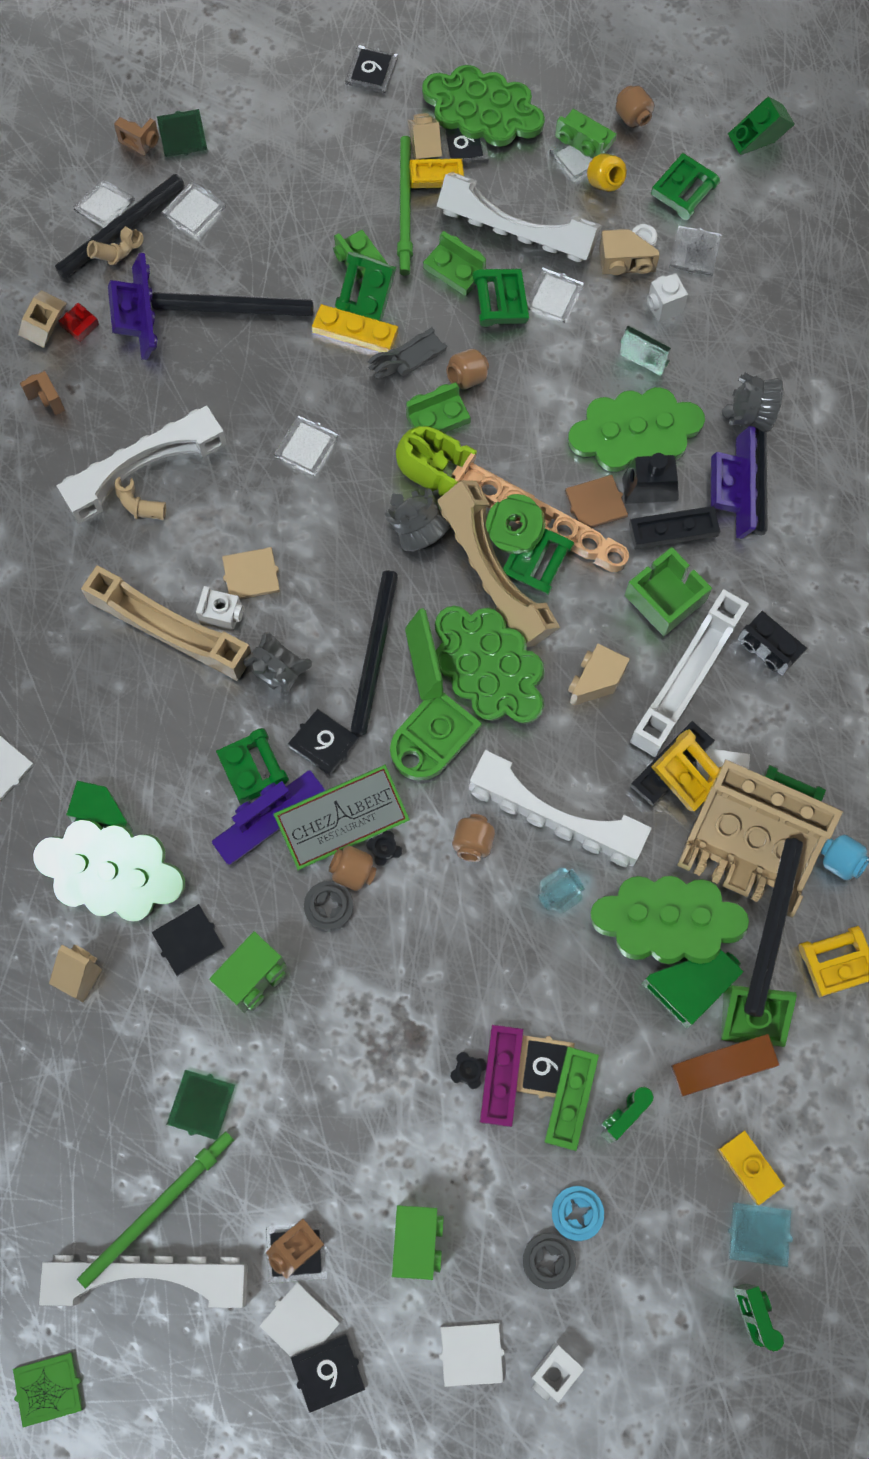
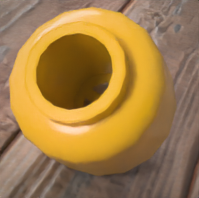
M610 154L595 156L587 169L589 183L594 188L607 192L619 189L627 175L624 161L620 157Z

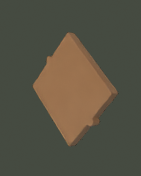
M612 475L565 489L571 505L570 512L575 515L577 521L590 528L628 517L622 501L623 493L618 491Z

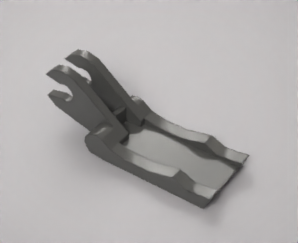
M431 327L396 349L375 354L369 359L368 363L372 365L368 368L378 373L375 375L377 379L397 371L401 376H405L445 352L447 345L445 342L442 343L434 333L435 330Z

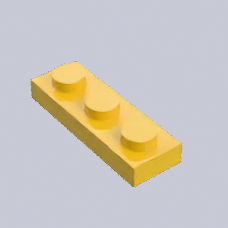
M320 304L312 324V333L374 351L388 352L393 348L398 335V326Z

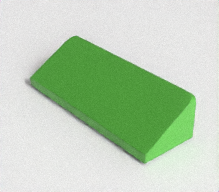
M422 608L418 610L408 623L405 632L421 700L442 697L443 680L427 613Z

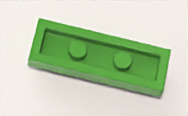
M567 1047L544 1143L577 1151L599 1055Z

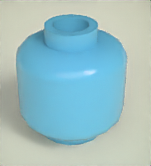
M840 835L835 840L832 838L828 839L821 850V854L824 855V868L843 880H850L853 877L858 879L869 864L867 848L848 835Z

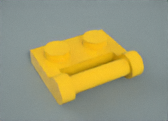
M688 729L677 737L676 742L651 768L689 811L695 812L706 800L721 767H718L695 741L696 736ZM686 749L709 774L707 781L683 754Z
M859 926L848 928V932L810 943L806 941L798 945L800 955L806 963L819 998L869 982V947ZM852 944L856 949V952L821 963L818 962L816 956Z

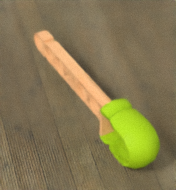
M418 426L409 429L399 441L396 449L398 467L406 477L425 488H430L431 491L438 490L440 496H443L461 480L477 481L481 490L486 484L493 485L497 490L496 494L486 495L484 493L490 504L488 506L490 509L495 503H500L502 500L507 499L506 496L512 494L525 495L533 499L544 512L546 529L559 534L557 531L558 526L567 525L570 527L572 534L563 537L575 543L571 550L572 552L585 559L595 560L594 564L610 572H619L625 567L629 558V552L625 546L609 537L606 540L600 532L474 464L477 450L467 445L461 447L460 441L429 426ZM449 460L457 465L451 477L443 472ZM517 517V519L514 522L517 524H522L520 522V517ZM554 519L555 521L551 529L548 526L551 520ZM586 538L593 539L597 544V548L594 550L586 549L582 544V540ZM610 552L619 553L622 557V562L612 563L609 561L607 554Z

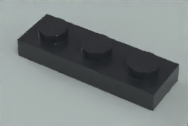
M714 506L633 518L629 521L635 550L718 537L721 532Z
M693 721L681 732L683 733L690 729L696 736L695 741L705 752L715 741ZM677 737L631 783L630 787L652 806L670 788L651 766L676 742ZM687 749L683 752L686 758L694 765L697 760Z

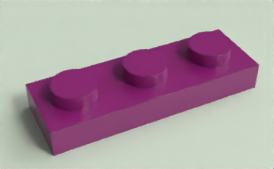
M498 1025L491 1026L480 1123L512 1127L524 1029Z

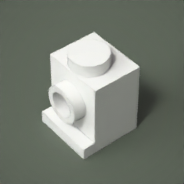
M204 586L196 615L200 624L234 631L236 622H240L242 619L244 606L241 605L239 596L210 590V587ZM217 605L224 606V608L217 609Z
M555 1342L551 1347L552 1349L530 1376L535 1381L532 1388L543 1399L548 1401L552 1397L559 1403L584 1371V1368ZM556 1367L560 1371V1376L557 1380L553 1381L548 1378V1371Z

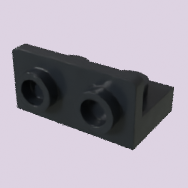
M761 611L749 625H746L738 637L742 646L747 651L756 653L764 660V664L770 670L778 672L782 676L807 649L805 645L764 611Z

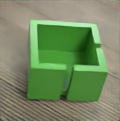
M673 547L652 562L651 568L649 566L630 580L624 595L663 636L667 635L707 601L712 587L695 570L690 572L685 584L682 582L690 565Z
M253 931L209 980L245 1013L248 1009L251 1011L255 1010L265 998L262 995L263 991L270 985L276 987L286 976L284 970L287 968V965L282 956Z
M397 1205L392 1277L433 1280L434 1272L440 1273L442 1251L435 1250L436 1236H443L444 1216L437 1215L438 1208Z

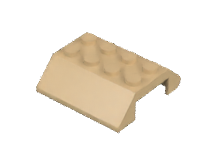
M725 759L688 836L677 866L690 871L695 858H698L694 874L700 876L706 868L708 858L716 861L718 864L713 871L712 882L718 884L725 870L727 873L722 884L723 887L747 897L754 883L756 885L751 899L758 902L764 894L766 884L774 888L785 840L787 838H797L803 842L804 846L787 916L793 918L803 899L802 890L826 839H831L843 811Z

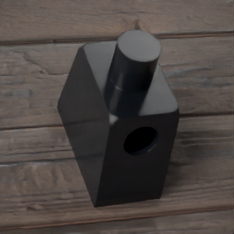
M655 453L652 456H642L633 459L622 477L625 504L679 500L678 476L674 455Z

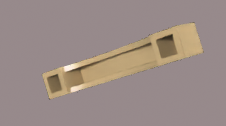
M461 480L437 500L441 507V514L453 528L455 539L466 551L471 567L477 571L483 581L482 586L484 590L492 597L496 604V611L503 616L509 628L516 629L524 636L527 647L536 646L558 630L560 626L547 603H535L525 596L508 578L495 555L486 528V508L490 504L477 481Z
M96 565L81 588L88 603L236 681L240 679L246 669L243 661L251 654L249 644L224 631L221 633L174 613L123 581L121 577Z

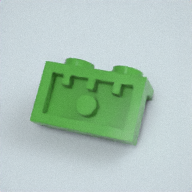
M574 108L566 118L560 116L557 119L555 137L592 159L599 154H605L616 141L617 133Z
M363 230L343 239L340 233L334 235V254L338 261L344 262L346 266H348L346 261L348 252H355L388 264ZM362 266L358 267L355 282L358 281L360 285L362 284L366 269Z
M443 231L440 234L439 245L424 260L423 269L464 296H467L476 286L473 282L472 274L476 270L486 269V258L478 250L471 249L463 244L458 237Z
M457 382L450 385H441L435 391L425 395H416L406 402V417L412 428L429 426L447 433L471 422V417L459 396Z

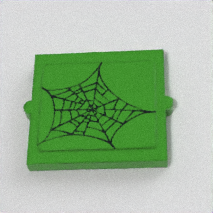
M72 1352L13 1369L17 1392L14 1400L19 1403L23 1428L83 1410L78 1386L81 1383V1379L76 1375Z

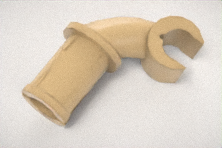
M125 226L121 230V242L119 244L112 243L108 245L91 240L87 246V255L92 259L107 261L109 265H116L120 260L127 257L133 248H138L142 245L143 234L136 229L133 231Z
M120 476L115 480L117 497L122 505L134 515L135 519H139V517L165 519L166 502L141 500L140 497L135 498V486L132 478L126 488L122 487Z

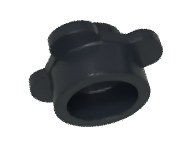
M384 831L383 834L367 841V849L372 851L375 857L374 862L378 866H384L388 860L399 858L402 855V848L396 845L394 834L391 831ZM382 846H386L387 850L383 851L381 849Z
M461 1052L456 1057L458 1063L455 1070L451 1072V1080L454 1083H465L470 1089H477L481 1085L480 1076L482 1071L486 1069L487 1064L482 1058L475 1059L474 1057H469L468 1053ZM466 1068H471L472 1072L467 1074L465 1070Z

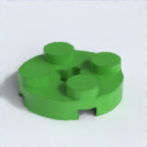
M512 494L506 496L507 499L502 500L500 503H495L488 513L486 528L490 539L500 550L507 553L531 552L536 544L539 543L545 531L544 512L533 499L525 495ZM520 517L522 527L513 531L509 523Z

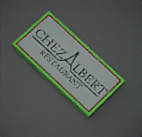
M386 764L273 813L297 870L335 854L337 849L342 850L346 846H353L410 820Z

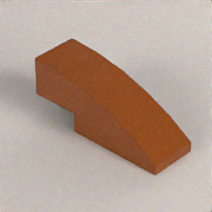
M769 1034L671 1065L680 1094L683 1097L779 1066V1062Z

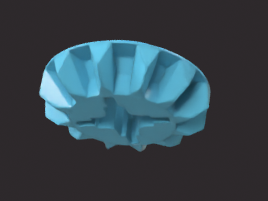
M573 1186L566 1188L555 1198L551 1210L554 1226L562 1236L573 1241H584L595 1236L601 1229L604 1221V1207L600 1198L592 1190L582 1186ZM572 1199L579 1208H587L589 1206L591 1208L583 1215L584 1228L577 1219L565 1220V1217H568V1214L573 1211L570 1201Z

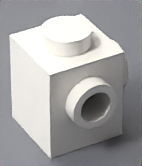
M677 273L669 276H660L651 282L647 303L658 322L684 312L688 293Z

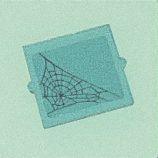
M733 1203L731 1227L728 1228V1233L731 1234L729 1259L788 1267L789 1242L793 1241V1237L790 1235L791 1210Z

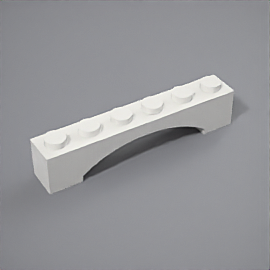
M454 172L445 174L436 206L444 209L443 213L445 215L458 218L459 215L469 218L468 222L470 224L483 227V224L492 226V231L495 233L517 235V240L520 242L542 244V249L551 253H557L559 250L567 253V258L576 262H582L583 259L588 260L592 256L602 225L578 216L571 219L570 223L560 225H542L526 222L510 216L489 202L477 189V180Z
M206 405L201 409L192 410L186 417L176 422L166 424L161 430L152 435L143 436L137 443L126 449L117 450L109 458L91 464L79 474L66 477L62 483L56 486L79 525L103 512L101 506L115 488V480L119 476L122 482L138 469L157 460L174 455L200 453L202 457H205L227 445L224 431Z
M725 589L722 590L671 676L635 729L630 743L656 758L741 620L749 603Z
M487 750L484 751L469 781L468 789L472 791L473 796L486 802L490 799L500 804L499 807L507 813H520L527 817L529 823L542 828L545 825L555 830L554 833L562 839L568 841L575 839L583 843L582 847L592 853L599 854V852L611 856L610 860L617 865L627 867V865L633 867L652 829L651 827L626 815H623L621 820L596 821L579 818L559 811L538 799L521 784L511 770L512 762Z
M53 1255V1261L42 1262L39 1305L74 1306L80 1304L81 1296L101 1285L128 1278H153L174 1282L196 1291L209 1300L208 1307L243 1308L246 1306L248 1264H240V1257H220V1263H206L207 1257L187 1256L186 1263H173V1256H153V1263H140V1256H120V1262H112L86 1289L76 1279L100 1255H87L86 1262H73L74 1255Z

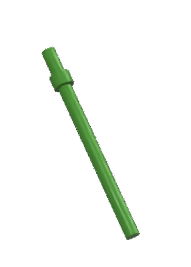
M402 136L400 138V241L397 243V256L400 258V274L403 276L410 274V258L413 256V243L410 241L411 180L409 162L411 160V138L409 136Z
M225 1131L208 1149L203 1148L194 1157L196 1161L76 1280L86 1289L204 1170L208 1172L217 1163L216 1158L234 1139Z

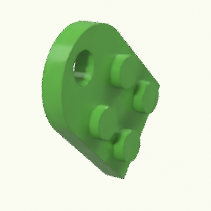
M444 692L442 697L424 700L393 735L390 745L392 762L395 768L407 778L413 780L434 778L447 767L479 731L482 723ZM408 754H414L419 758V763L413 768H408L402 763L403 757Z

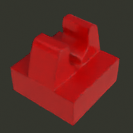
M80 303L75 304L59 320L60 326L79 342L99 325L98 319Z

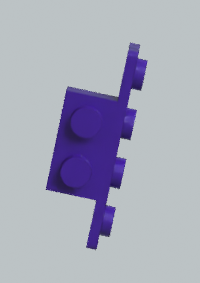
M139 252L132 266L133 283L110 280L108 295L112 333L139 337L141 360H148L152 351H155L157 348V335L153 333L155 313L151 311L152 288L148 286L150 266L146 264L145 253Z
M748 426L736 437V456L716 452L711 456V506H714L715 509L736 513V538L743 539L754 531L758 523V516L756 515V500L758 496L756 474L758 466L755 457L757 438H755V427Z
M310 770L287 786L282 781L277 785L271 783L260 792L261 796L252 803L247 801L235 810L236 815L232 817L235 824L213 839L212 844L228 865H232L280 830L273 813L325 791V789Z

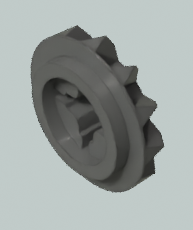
M323 881L314 885L308 891L304 900V912L307 919L316 928L327 931L341 928L350 919L354 907L349 890L334 881ZM328 894H330L333 904L342 906L332 909L330 918H327L325 909L315 906L325 904Z
M546 1233L536 1236L527 1244L523 1254V1268L529 1280L536 1286L543 1289L560 1288L571 1279L576 1266L575 1254L571 1245L563 1237ZM542 1247H545L551 1256L562 1254V1257L554 1263V1276L547 1267L540 1266L536 1268L535 1266L544 1259Z

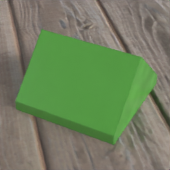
M732 985L723 993L722 1040L744 1042L769 1034L772 1046L785 1047L797 998L796 992L769 989L762 1017H752L744 1012L749 987Z

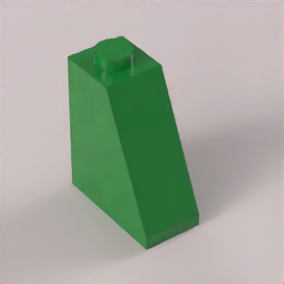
M720 949L719 955L709 963L698 964L689 960L652 973L641 984L687 1029L696 1022L744 971L739 967L741 963L730 952L725 953Z

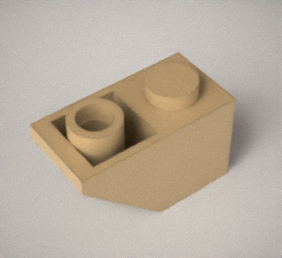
M429 113L413 115L414 119L408 120V128L415 159L442 156L439 122L434 117L429 116Z
M629 229L602 231L599 245L602 274L620 275L623 273L645 274L656 272L659 260V251Z
M41 290L33 297L21 320L18 335L44 348L67 303Z
M597 644L593 652L588 650L581 663V667L585 668L581 677L575 675L568 689L572 693L570 703L578 705L614 694L630 658L600 644Z
M75 944L71 949L61 945L49 984L84 1002L102 969L95 964L97 958Z

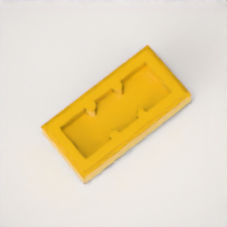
M411 159L409 162L411 188H442L445 174L454 172L464 176L462 159Z
M745 1130L717 1149L756 1205L762 1204L785 1186Z

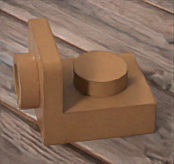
M119 117L114 123L118 142L144 156L158 142L159 134L156 121L151 118L142 128L137 123L129 122L122 117Z
M45 371L33 374L20 382L28 400L40 397L44 407L50 406L55 416L65 411L60 397Z
M302 1219L275 1241L266 1254L269 1257L268 1260L273 1270L278 1274H282L287 1279L319 1251L324 1244L307 1222Z

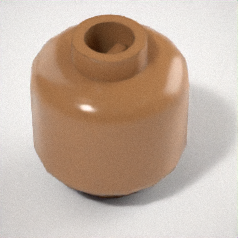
M627 86L618 94L615 109L627 126L642 127L652 119L655 104L644 88L640 86Z
M468 349L457 353L449 360L446 369L448 379L451 383L457 382L460 389L471 388L486 380L489 363L487 358L476 349Z
M471 814L470 817L462 818L458 821L452 846L459 858L470 862H479L481 858L490 855L495 837V829L487 822L488 819L479 814Z
M346 846L342 850L337 849L329 866V872L332 873V879L335 883L358 891L364 884L370 885L372 883L377 868L372 867V855L352 846Z

